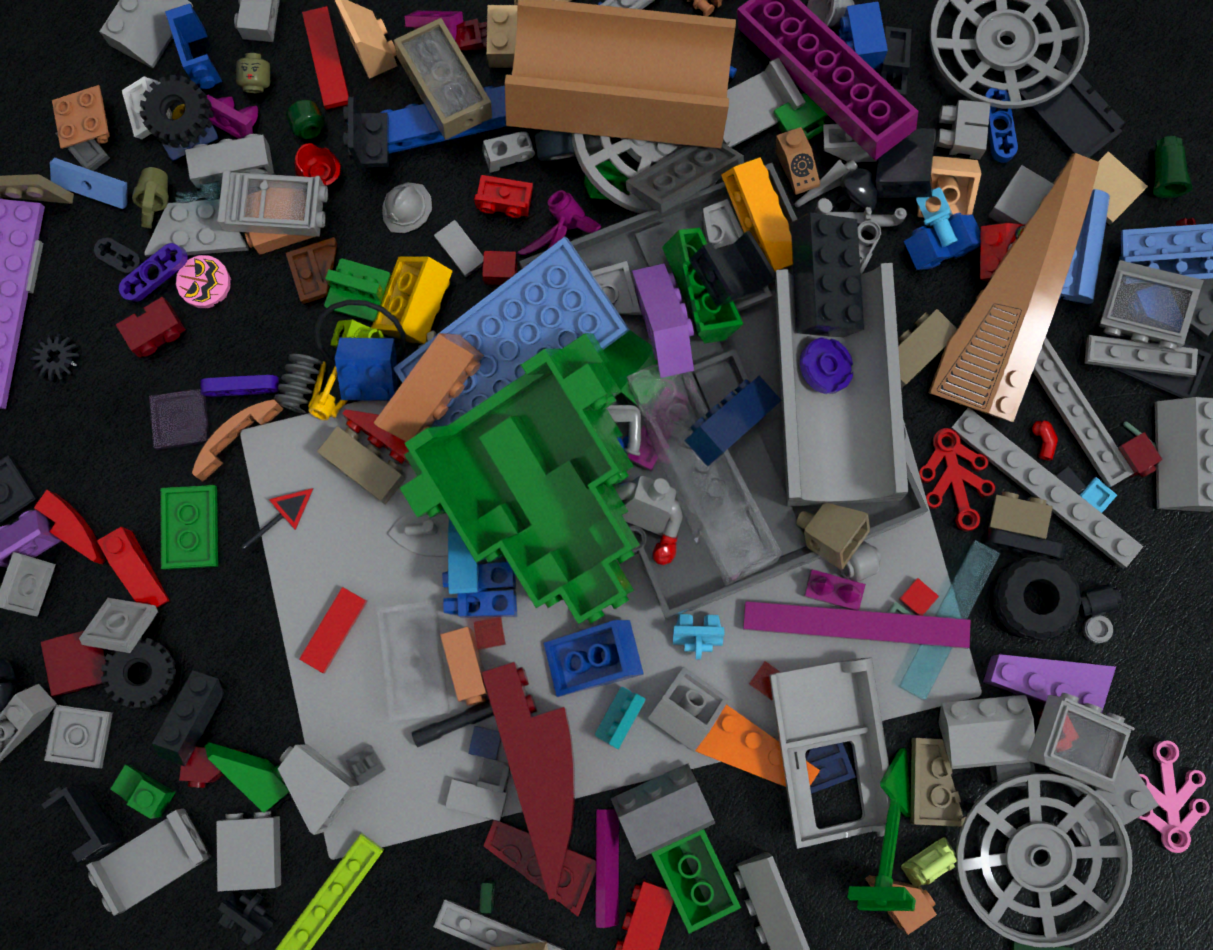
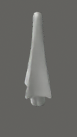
M839 159L828 173L820 179V186L809 190L795 202V206L800 207L817 196L840 186L843 176L858 168L855 161L851 159L846 164H843Z

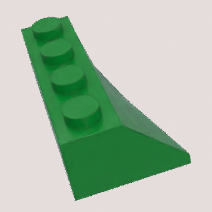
M701 228L681 229L663 245L662 249L696 323L698 335L704 344L724 341L743 325L742 319L734 302L716 307L689 261L703 245L707 244Z

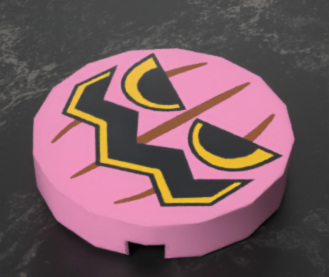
M199 255L187 260L186 264L177 273L176 286L179 295L188 304L197 308L213 307L214 304L225 299L230 290L231 278L226 267L218 259L211 256Z

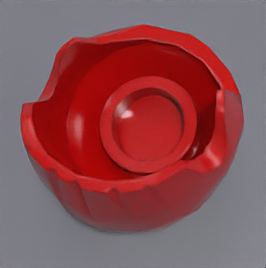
M308 143L298 149L294 161L297 176H320L325 186L332 184L338 178L340 163L328 148H318L312 143Z

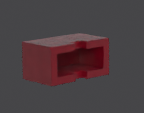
M163 297L144 307L146 313L137 317L136 314H132L116 324L130 350L138 357L153 354L158 346L165 342L176 340L179 338L180 333L186 330L172 306Z

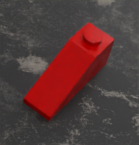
M120 527L97 540L110 566L135 602L155 605L158 608L170 601L131 530Z

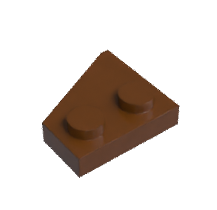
M334 237L286 253L302 304L327 297L330 286L325 278L328 269L333 270L337 248V242Z

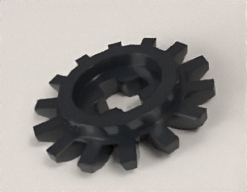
M57 334L54 341L51 335H47V344L40 339L38 342L42 348L32 349L33 352L39 353L38 356L30 358L31 362L38 361L33 370L36 371L41 368L39 376L43 378L48 373V380L53 381L54 374H57L59 380H62V372L64 371L71 375L72 372L68 369L70 365L74 367L78 365L72 361L73 358L79 357V353H72V350L77 348L76 344L68 346L67 344L71 340L69 337L61 342V334ZM51 351L55 353L60 351L58 356L59 362H48L51 358L49 355Z

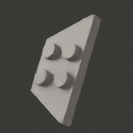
M220 199L168 203L147 245L145 256L147 258L151 257L169 243L183 247L187 255L246 251L249 249L240 232L224 231L217 221ZM172 251L170 254L174 257L177 253Z

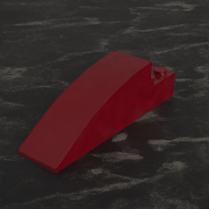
M515 662L481 673L546 892L550 900L555 898L558 892L573 828L575 762L572 735L565 707L533 717V713L537 712L533 696L531 694L527 695L524 687L529 685L525 669L518 667Z

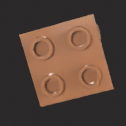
M99 85L52 100L61 149L91 139H97L98 143L108 142L110 134L108 132L103 97Z

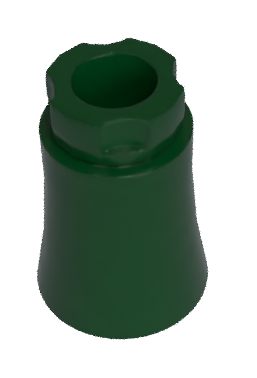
M1167 136L1157 140L1155 143L1156 151L1154 152L1155 181L1153 194L1161 198H1174L1189 193L1193 187L1188 174L1182 138Z

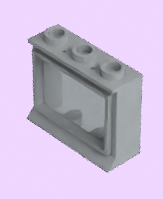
M1120 260L1099 328H1103L1104 333L1112 336H1120L1121 333L1131 335V340L1140 343H1148V340L1159 342V347L1168 350H1176V347L1181 348L1185 343L1204 280Z
M1062 693L1061 697L1048 695L1027 761L1045 765L1054 772L1069 775L1076 781L1092 785L1094 789L1116 794L1114 782L1131 730L1135 728L1125 724V718L1112 713L1102 714V708L1090 703L1079 704V698L1067 693Z

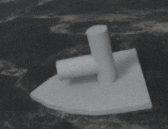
M411 510L397 521L388 535L400 546L413 553L424 556H448L449 517L447 513L432 518H429L428 515L417 518L414 511Z

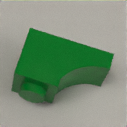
M129 764L123 767L110 789L126 800V805L150 819L161 817L175 794V791Z

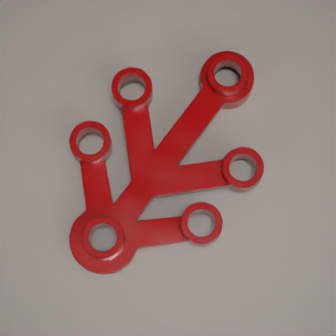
M944 428L934 435L933 446L935 451L927 464L921 467L918 472L921 482H930L935 477L936 467L945 457L947 468L933 491L926 495L928 506L930 509L939 507L942 503V496L951 483L959 511L956 516V524L963 531H971L979 525L980 516L977 511L969 506L963 481L976 488L977 493L981 497L991 496L995 492V485L992 481L983 480L958 464L956 455L969 461L974 471H982L987 467L988 459L985 455L977 454L960 444V437L954 430ZM943 438L949 439V447H945L942 444ZM976 458H979L983 461L982 467L976 466ZM922 471H930L931 477L928 479L924 478ZM983 484L990 487L989 493L982 491ZM930 496L937 498L938 502L936 505L929 502ZM963 516L970 518V525L963 524Z

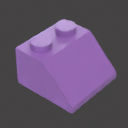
M29 510L21 514L19 520L12 525L0 527V566L8 568L13 552L35 558L62 541L49 532L53 527L49 518L38 510Z

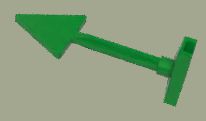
M900 748L880 781V787L890 798V807L887 812L879 873L875 878L874 887L849 886L847 898L849 900H858L857 908L859 910H915V898L905 887H893V879L891 878L900 811L905 817H910L911 806L906 748Z

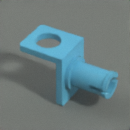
M938 187L932 193V197H937L941 201V207L937 212H929L926 209V201L930 197H917L916 201L924 216L925 225L934 227L943 248L958 241L948 220L953 213L942 189Z

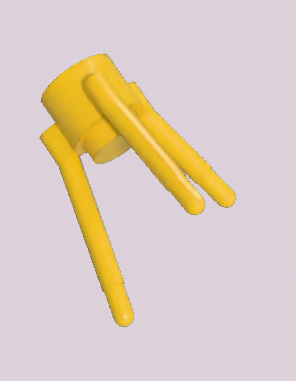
M323 361L308 407L311 415L320 420L327 421L330 416L336 418L339 410L348 400H340L335 405V398L329 394L337 377L336 366L329 377L324 391L320 393L326 368V362Z

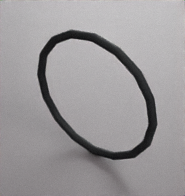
M345 300L330 305L319 315L314 327L315 343L324 359L333 366H336L335 360L328 355L321 344L319 330L323 319L334 309L347 305L367 306L380 311L394 323L401 337V349L397 356V365L401 362L407 349L406 333L398 319L384 307L366 300Z

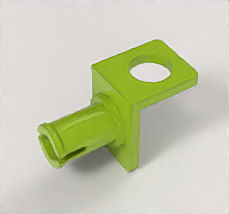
M343 320L337 322L330 345L338 347L339 335L343 328L344 333L341 338H384L380 330L377 331V329H372L357 321Z

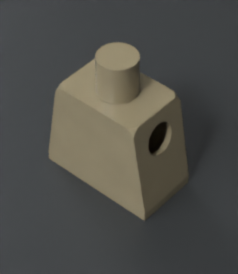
M830 503L823 504L815 515L802 511L797 519V526L805 529L806 546L841 570H843L870 532L868 513Z

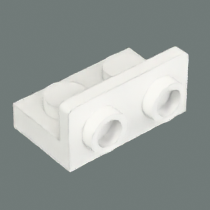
M142 77L122 90L134 137L139 139L152 134L143 124L144 120L140 116V111H144L140 107V101H146L143 93L145 90L148 92L152 91V88L149 86L151 83L155 82L156 85L161 83L147 77ZM168 108L166 113L167 117L173 120L172 112L170 108Z

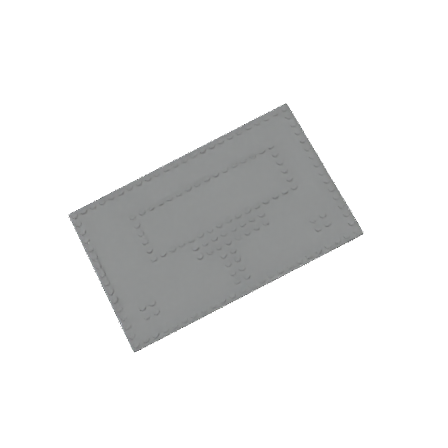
M362 400L344 405L339 410L336 418L330 416L327 421L320 420L308 413L243 429L240 433L260 530L280 514L269 499L314 488L296 530L283 517L262 535L305 745L308 744L357 783L358 781L346 760L369 746L373 747L386 769L358 787L324 832L328 856L331 859L344 857L361 833L380 847H386L493 820L445 808L452 779L475 785L476 781L479 780L484 757L468 754L474 726L499 731L495 717L492 716L478 723L469 724L418 748L411 733L429 724L437 723L462 713L472 707L466 705V702H459L457 699L440 634L464 627H469L474 631L484 671L515 662L518 667L525 669L529 685L524 687L527 695L531 694L537 708V712L533 713V717L562 707L566 708L575 762V799L651 780L687 763L691 769L721 762L698 752H693L648 719L683 667L729 699L727 702L729 707L778 741L779 736L769 677L770 674L850 659L872 657L882 721L936 708L944 702L963 701L979 697L982 693L969 648L743 630L745 601L845 609L804 597L812 569L845 578L839 568L824 558L815 560L693 611L688 610L681 613L693 616V626H704V616L718 615L721 627H724L723 646H713L712 652H702L701 660H695V652L684 651V645H673V629L676 626L678 615L665 620L639 554L619 564L634 591L626 595L629 601L616 609H613L612 605L604 608L602 611L605 615L602 617L601 624L613 620H630L644 674L620 682L556 697L544 643L582 631L576 625L574 616L565 601L561 600L550 608H547L545 604L535 608L516 576V589L507 590H514L516 592L517 617L460 618L458 615L445 614L443 610L444 598H458L457 594H449L448 588L443 587L442 573L448 571V556H424L413 553L400 546L388 535L397 521L412 510L400 490V487L417 477L412 467L406 462H403L402 465L397 463L389 456L390 451L382 446L381 449L376 448L382 453L379 456L380 459L386 463L392 460L403 469L400 474L405 478V481L385 505L317 452L337 426L344 431L348 427L346 426L347 420L342 414L345 409L380 415L389 401ZM906 430V462L928 511L919 517L909 520L904 525L864 540L878 549L881 561L879 562V571L875 575L858 581L866 584L859 611L886 613L893 603L897 602L910 613L916 615L898 599L915 579L919 578L939 596L923 616L961 619ZM362 431L357 434L360 436L358 442L363 446L372 445L367 440L369 437ZM634 534L639 544H641V537L637 534ZM503 556L489 563H500L508 561L505 558V556ZM486 559L479 561V564H489ZM344 587L368 602L324 674L299 660L341 588ZM494 589L488 591H502L505 589ZM624 687L644 697L646 700L618 750L596 737L595 733L619 689ZM485 696L486 701L489 700V696ZM501 740L497 760L508 763ZM510 772L506 788L507 796L501 817L523 812Z

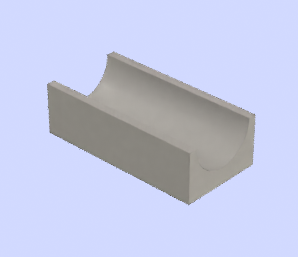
M882 263L876 269L861 274L864 330L844 338L797 333L794 275L790 274L788 269L776 270L775 301L787 507L823 505L825 503L849 504L901 501L908 493L893 263ZM821 337L839 341L846 347L853 361V365H851V373L853 372L852 380L847 387L835 394H823L815 391L807 384L801 373V352L807 344Z

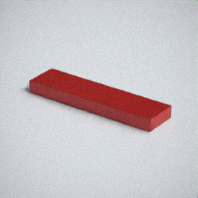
M328 7L302 12L325 109L347 105L349 94Z

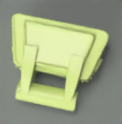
M943 837L902 864L901 868L913 886L929 885L936 878L955 867L954 863L957 862L956 853L947 839Z

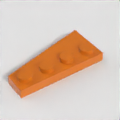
M726 704L713 727L695 752L786 787L779 741ZM806 761L809 784L811 785L820 770Z

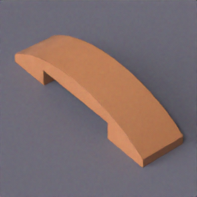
M269 400L250 406L231 417L208 439L197 457L192 474L201 481H204L223 464L216 455L238 437L243 429H247L255 420L261 425L269 423L283 408L275 400Z

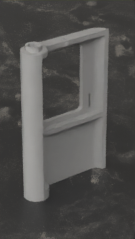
M872 657L850 659L770 674L795 847L797 849L872 831L876 832L877 836H884L890 798L880 787V781L888 770L889 763ZM849 741L853 749L862 817L859 820L818 829L815 823L805 753L809 749Z

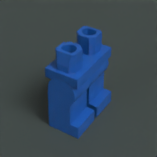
M508 562L479 564L478 592L458 593V598H444V613L458 615L460 618L517 617L516 592L514 590H507L516 589V574ZM448 571L442 573L444 588H448ZM494 589H505L502 591H488Z

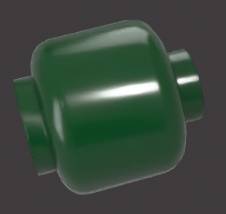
M299 100L293 103L287 110V121L292 132L297 137L313 139L323 130L325 125L324 118L315 102Z

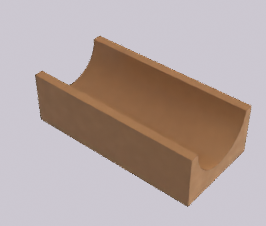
M518 0L512 75H506L505 78L506 126L722 148L729 108L727 91L736 19L555 0Z

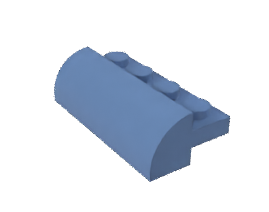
M1098 189L1092 190L1079 239L1060 294L1065 300L1085 304L1094 302L1110 200L1108 193Z
M1213 224L1121 230V257H1119V261L1122 260L1197 279L1213 278ZM1122 276L1124 284L1148 283V281Z

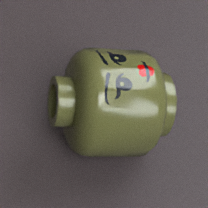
M246 53L245 58H241L236 62L237 85L243 88V92L263 93V89L270 86V63L261 59V54Z

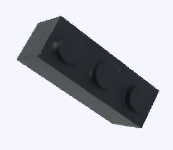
M197 671L191 672L152 743L159 758L186 766L224 695L218 678Z

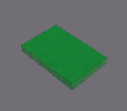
M217 486L161 488V569L218 567Z

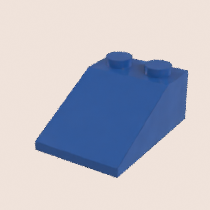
M613 620L544 643L556 697L620 682L644 674L630 620Z

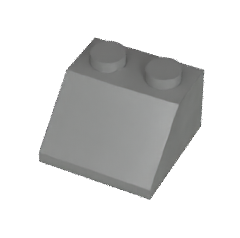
M683 667L648 719L694 752L713 727L729 699Z

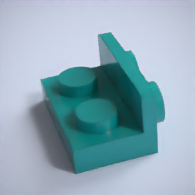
M621 687L599 725L595 736L619 750L646 699L637 693L635 694Z

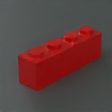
M643 879L641 885L636 884L631 897V901L635 902L632 913H626L622 929L627 931L624 940L617 941L615 950L659 949L674 900L666 886Z

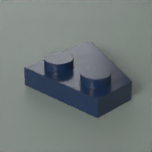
M843 742L813 748L805 754L806 761L820 770L810 785L811 794L856 777Z

